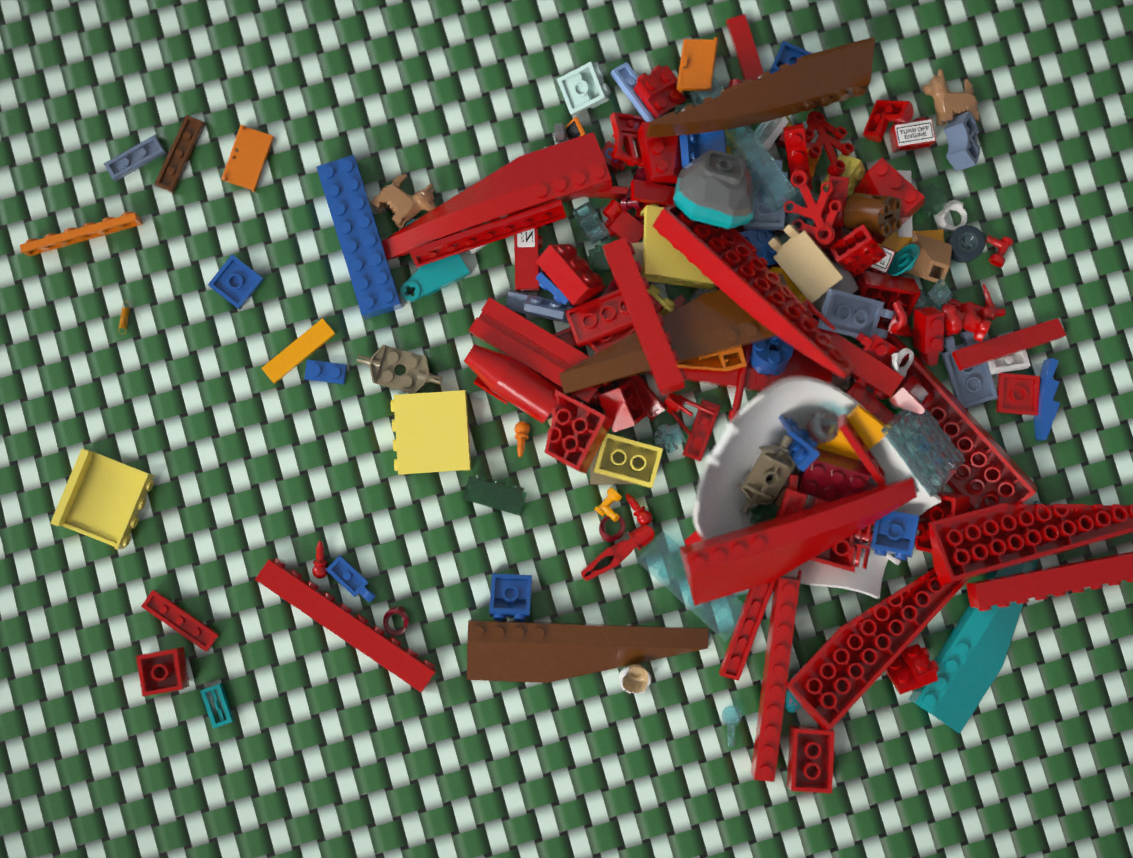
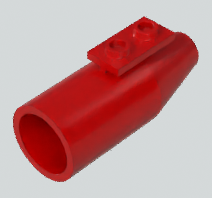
M476 344L473 345L464 359V362L477 375L473 382L475 385L503 403L507 404L509 402L542 424L551 414L552 408H555L557 404L555 391L564 392L563 389L514 357Z

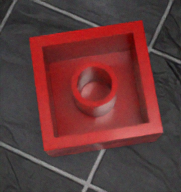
M633 379L614 385L598 395L601 408L604 409L607 417L614 420L610 427L613 432L634 426L647 416Z
M184 646L136 656L142 697L182 690L190 686Z

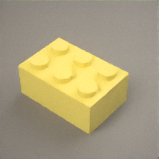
M607 433L601 444L593 473L653 488L663 448Z

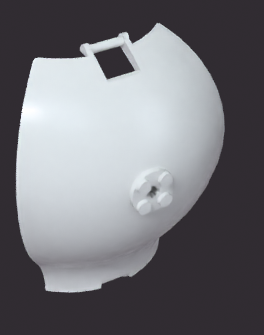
M800 376L779 380L752 399L730 423L728 422L726 425L727 429L712 453L706 458L707 462L699 482L693 510L694 525L702 540L776 518L778 511L772 508L773 503L769 505H753L748 515L741 512L747 498L739 488L738 483L743 485L762 452L759 449L760 446L780 445L784 435L787 433L778 418L780 415H783L786 419L791 417L797 422L808 413H827L832 417L833 424L836 426L838 424V416L842 414L847 416L856 406L861 404L827 382ZM889 434L870 449L885 472V485L910 477L914 480L917 497L894 511L920 516L929 508L941 502V498L918 478ZM769 474L766 477V482L773 478V474ZM870 474L867 483L877 484ZM789 477L783 485L782 489L784 487L788 488ZM872 525L871 532H874L875 525ZM855 547L854 563H855V557H856L857 547ZM863 548L859 568L855 567V572L809 560L788 572L785 576L797 578L798 570H801L800 584L848 589L878 599L880 598L882 578L888 559L896 565H899L901 561L895 558V554L887 553V556H879L874 554L875 550L870 549L867 569H863L866 550Z

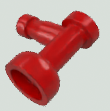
M988 234L985 242L999 248L997 253L992 254L988 261L994 266L1003 267L1005 264L1004 255L1014 241L1009 237H1003L1002 240H999Z

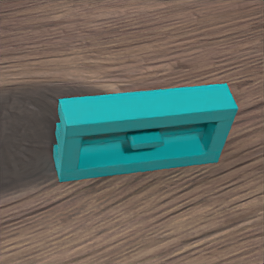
M222 683L200 690L213 729L234 721ZM215 689H217V691H218V694H219V697H220V700H221V703H222V706H223V709H224V712H225V715H226V718H227L226 720H225V717H224V714H223V711H222V708H221V705H220V702H219V699H218V696H217V693H216ZM209 691L211 692V695H212V698H213V701H214V704H215V707H216V710H217V713H218L220 722H217V719H216V716H215V713H214V710H213V707H212V704H211V701H210V698H209V695H208V692H209Z

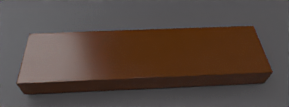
M189 115L185 116L154 185L174 194L206 125L205 122Z

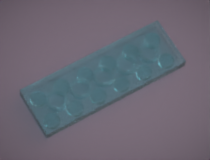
M661 531L636 561L726 642L734 632L744 604L731 594L695 606L680 546L664 531Z

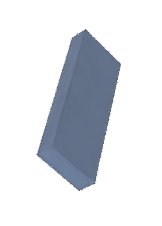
M153 135L107 161L104 165L112 179L116 182L166 154V151L158 137Z

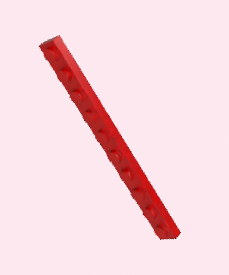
M786 488L776 518L803 510L808 495ZM776 580L749 589L720 667V676L739 681Z

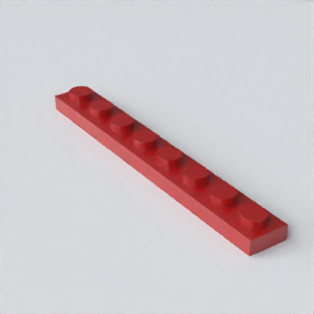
M559 199L410 249V254L417 268L564 219L566 214L562 201Z

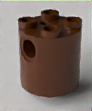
M854 193L845 205L844 225L848 231L852 232L855 228L864 224L873 235L888 237L895 230L901 228L900 208L902 202L893 196Z

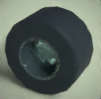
M972 225L958 227L946 240V243L952 246L951 259L959 263H967L974 260L985 248L983 233Z

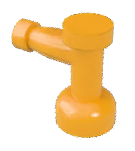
M610 487L607 490L608 496L599 507L596 506L594 510L602 517L606 514L616 522L620 516L609 506L613 501H620L622 496Z

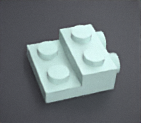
M589 62L557 79L572 116L609 101L610 89L606 83L603 84L601 77L604 74L599 65L596 66V64Z

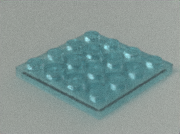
M901 409L881 429V432L930 497L940 491L965 461L961 451L954 446L949 435L944 433L937 419L932 417L927 409L923 414Z

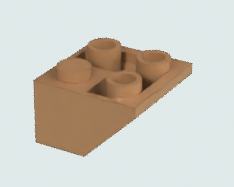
M914 233L910 244L918 245L920 253L914 267L905 272L943 285L950 267L951 244Z

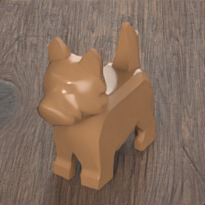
M939 69L937 76L933 75L929 84L923 86L924 94L930 95L934 99L937 116L936 126H945L946 121L952 120L953 117L968 111L972 113L977 123L980 119L977 110L978 102L973 95L974 90L972 88L974 85L968 79H965L964 92H951L942 69Z
M397 175L396 179H393L392 184L382 188L380 194L375 196L370 203L373 209L381 215L383 209L389 207L392 213L395 214L392 220L396 222L395 225L398 228L402 229L421 210L430 212L436 208L433 195L436 190L432 189V183L414 195H408L400 189L407 175Z

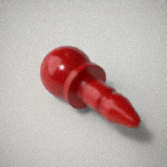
M627 493L625 495L627 502L635 511L633 515L637 516V522L640 525H649L653 519L652 514L645 510V506L640 507L635 498Z
M318 541L316 547L317 560L313 561L312 574L314 577L322 579L327 576L328 572L326 569L328 567L326 566L327 560H324L323 543Z

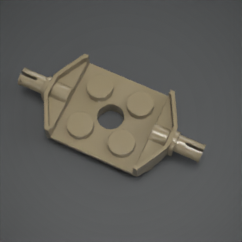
M385 344L372 357L358 354L356 361L369 366L373 383L411 394L418 393L429 382L441 385L443 377L430 373L425 355L422 356L396 349ZM399 365H403L406 368V372L402 376H398L395 373V369Z
M785 434L778 446H760L759 449L762 452L743 485L738 483L739 488L747 498L741 509V512L748 515L753 505H769L773 503L796 464L787 449L793 440L789 435ZM769 474H773V478L766 482V477Z

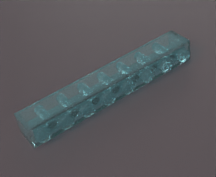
M714 77L712 91H691L690 96L695 104L704 103L703 99L711 96L715 98L720 96V91H723V88ZM748 125L725 130L726 147L730 148L732 155L739 156L746 161V166L756 182V191L762 193L766 206L768 208L772 207L773 211L776 212L787 201H795L796 190L751 127Z

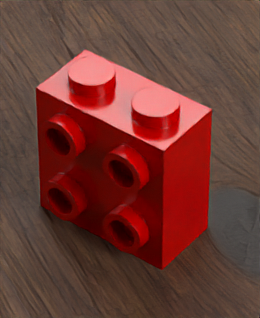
M864 224L855 228L847 236L837 240L829 247L837 263L844 270L849 271L852 277L862 274L865 269L880 262L882 258L887 256L880 242Z

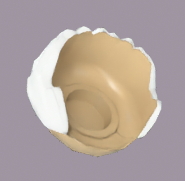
M632 664L619 673L620 685L628 693H644L651 684V675L645 667L639 664Z

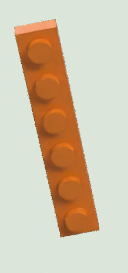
M125 212L120 217H107L102 222L86 223L78 229L68 228L60 234L50 233L42 239H29L26 243L20 245L22 253L33 256L140 226L143 223L141 217L135 212Z

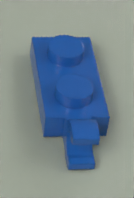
M341 555L326 569L354 597L360 594L368 602H372L376 597L372 591L366 588L370 582Z

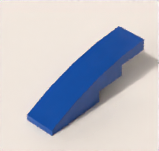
M1054 358L1044 360L1039 375L1038 415L1034 416L1035 440L1037 441L1047 440L1060 403L1053 401L1059 385V381L1052 379L1059 360Z

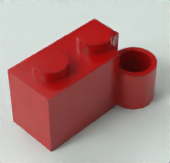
M612 199L602 211L608 218L603 224V231L609 237H615L618 240L625 237L628 244L640 243L644 238V225L627 211L623 210L621 204Z

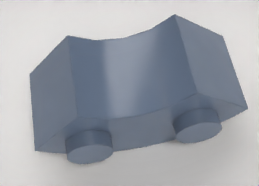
M968 111L953 117L944 128L948 140V153L946 157L956 172L975 166L980 155V145H977L976 137L979 130L972 113Z

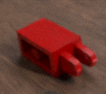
M934 307L914 309L913 347L919 350L920 361L926 362L928 366L932 367L938 363L939 351H943L945 316L944 312Z

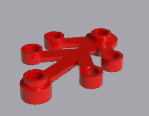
M811 111L807 115L806 120L808 127L804 130L806 142H811L815 136V130H817L819 136L814 145L808 150V154L811 158H818L822 153L821 147L823 145L831 162L827 168L829 175L840 177L845 172V163L838 160L833 147L841 151L843 155L850 156L854 151V146L848 142L843 144L838 141L843 140L847 135L845 128L841 126L835 128L825 121L822 113ZM826 131H828V132H830L831 134H833L835 138H833L832 136H830L829 134H827Z
M800 170L795 171L791 175V183L800 189L808 209L796 205L793 201H787L784 204V210L790 214L796 213L813 219L817 227L805 224L801 219H795L792 224L795 226L797 222H801V228L797 229L799 232L806 230L807 233L815 235L818 243L823 245L829 244L835 238V230L832 226L837 213L842 210V204L837 200L829 204L830 212L825 223L821 215L828 196L834 191V186L829 182H824L821 185V193L816 204L807 186V174ZM799 176L804 178L802 183L797 182ZM826 185L831 187L829 192L824 191ZM792 203L794 207L791 211H788L787 206ZM838 203L839 208L838 210L834 211L832 209L833 204ZM823 231H828L829 235L827 238L822 237Z

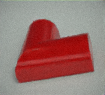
M876 100L862 135L870 141L881 142L889 122H909L914 114L913 105L910 101Z

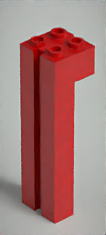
M490 297L482 308V313L475 319L468 330L476 338L501 353L514 357L561 389L563 387L559 374L589 358L586 354ZM614 381L570 392L569 394L577 401L583 402L586 406L594 409L595 406L598 407L600 405L598 395L603 393L604 390L609 389Z

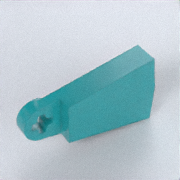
M456 254L421 266L402 285L400 292L406 301L414 302L424 296L428 297L471 274L460 255ZM408 287L411 289L416 288L414 296L406 295Z

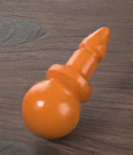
M525 421L518 422L514 428L519 457L523 456L525 441L529 438L530 426Z

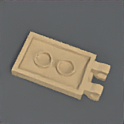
M789 224L783 229L791 237L786 243L782 244L777 237H774L768 244L777 252L773 258L805 297L814 303L828 291V288H832L844 276L806 230L800 234L793 224Z

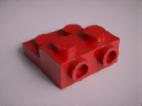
M661 65L656 66L649 75L643 73L637 78L638 82L633 88L655 119L683 105L687 100L682 92L680 93L676 89L678 79L668 65L661 67Z
M919 644L905 648L900 654L901 656L897 657L885 670L900 695L938 681L937 672L939 668L936 661H930L928 650L926 647L921 648Z

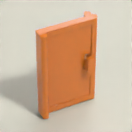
M717 37L714 40H683L676 88L680 93L683 90L712 91L718 47Z
M240 125L221 180L255 192L274 136Z

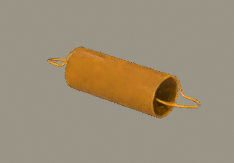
M122 305L119 328L127 330L130 307L123 308Z

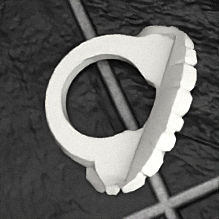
M958 200L947 202L939 210L936 216V223L942 228L952 231L964 226L967 222V213L963 208L964 203ZM949 210L960 213L961 222L959 225L951 226L948 223L946 214Z
M904 348L899 353L892 354V368L904 378L914 358L911 349ZM909 354V360L906 365L899 367L903 357Z

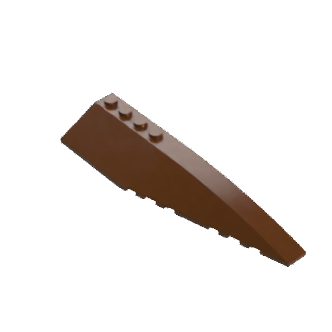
M871 37L797 58V63L790 66L788 63L780 66V70L770 74L767 71L762 73L755 81L748 79L720 91L721 95L718 97H706L703 99L704 103L693 107L690 104L685 106L678 114L674 111L650 121L647 136H678L728 130L782 118L803 111L808 112L817 107H826L831 103L843 102L852 97H860L866 93L871 82L875 39Z
M778 274L781 285L788 286L783 274ZM721 289L705 293L662 317L664 321L663 331H668L672 341L669 346L671 350H676L679 361L676 362L677 364L779 337L747 313ZM634 332L560 373L559 376L564 394L649 372L651 369L637 334Z
M469 619L467 680L549 683L708 649L709 628Z

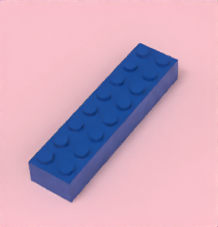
M348 156L316 166L362 316L365 319H369L403 308L355 156Z

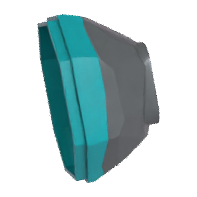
M710 150L680 171L673 198L675 200L674 204L692 220L727 229L749 223L753 219L756 182L743 158Z

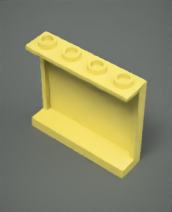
M656 204L647 205L640 212V215L644 216L643 272H640L642 279L646 278L650 282L714 290L718 287L653 227L663 207H659Z
M465 390L394 395V400H391V412H395V420H392V431H396V439H393V450L397 451V459H394V469L398 471V475L471 470L467 392Z
M81 449L51 524L63 526L114 546V549H124L130 543L132 529L138 524L139 517L137 516L146 504L147 500L145 497L147 492L154 485V475L94 451Z

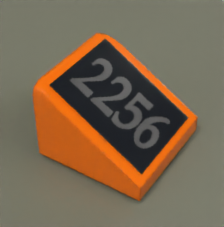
M577 117L565 127L569 140L586 134Z

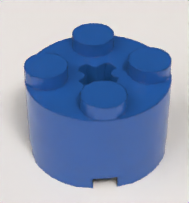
M780 337L753 343L750 355L751 365L760 374H773V376H777L786 370L794 347Z

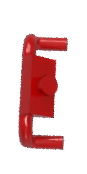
M900 301L893 303L892 305L898 316L893 315V318L890 319L888 332L908 338L913 337L914 329L910 330L907 315Z

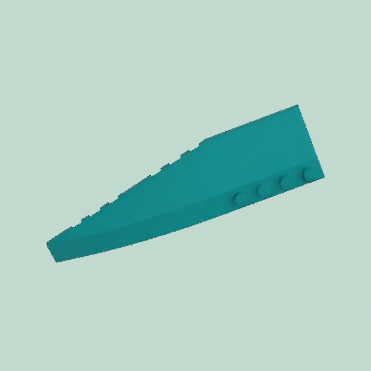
M1035 501L1033 505L1042 503H1040L1039 501ZM1038 559L990 572L986 579L1035 570ZM1016 601L1010 602L1008 607L994 605L991 606V610L979 611V608L970 607L969 604L934 659L939 668L937 672L938 681L915 689L908 700L960 734L1003 667L1024 603L1016 604Z

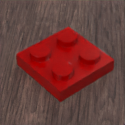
M999 373L996 413L1037 416L1040 376Z

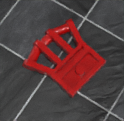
M613 112L610 115V120L614 133L612 137L615 138V144L611 158L626 162L628 166L638 165L639 167H644L637 132L641 123L646 121L639 115ZM623 141H624L626 153L622 152ZM633 141L635 142L638 157L636 156Z

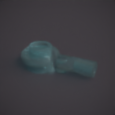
M727 706L721 715L723 722L727 724V747H735V725L739 724L742 715L736 706Z

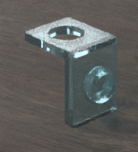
M939 279L928 292L923 303L941 310L953 294L945 281Z

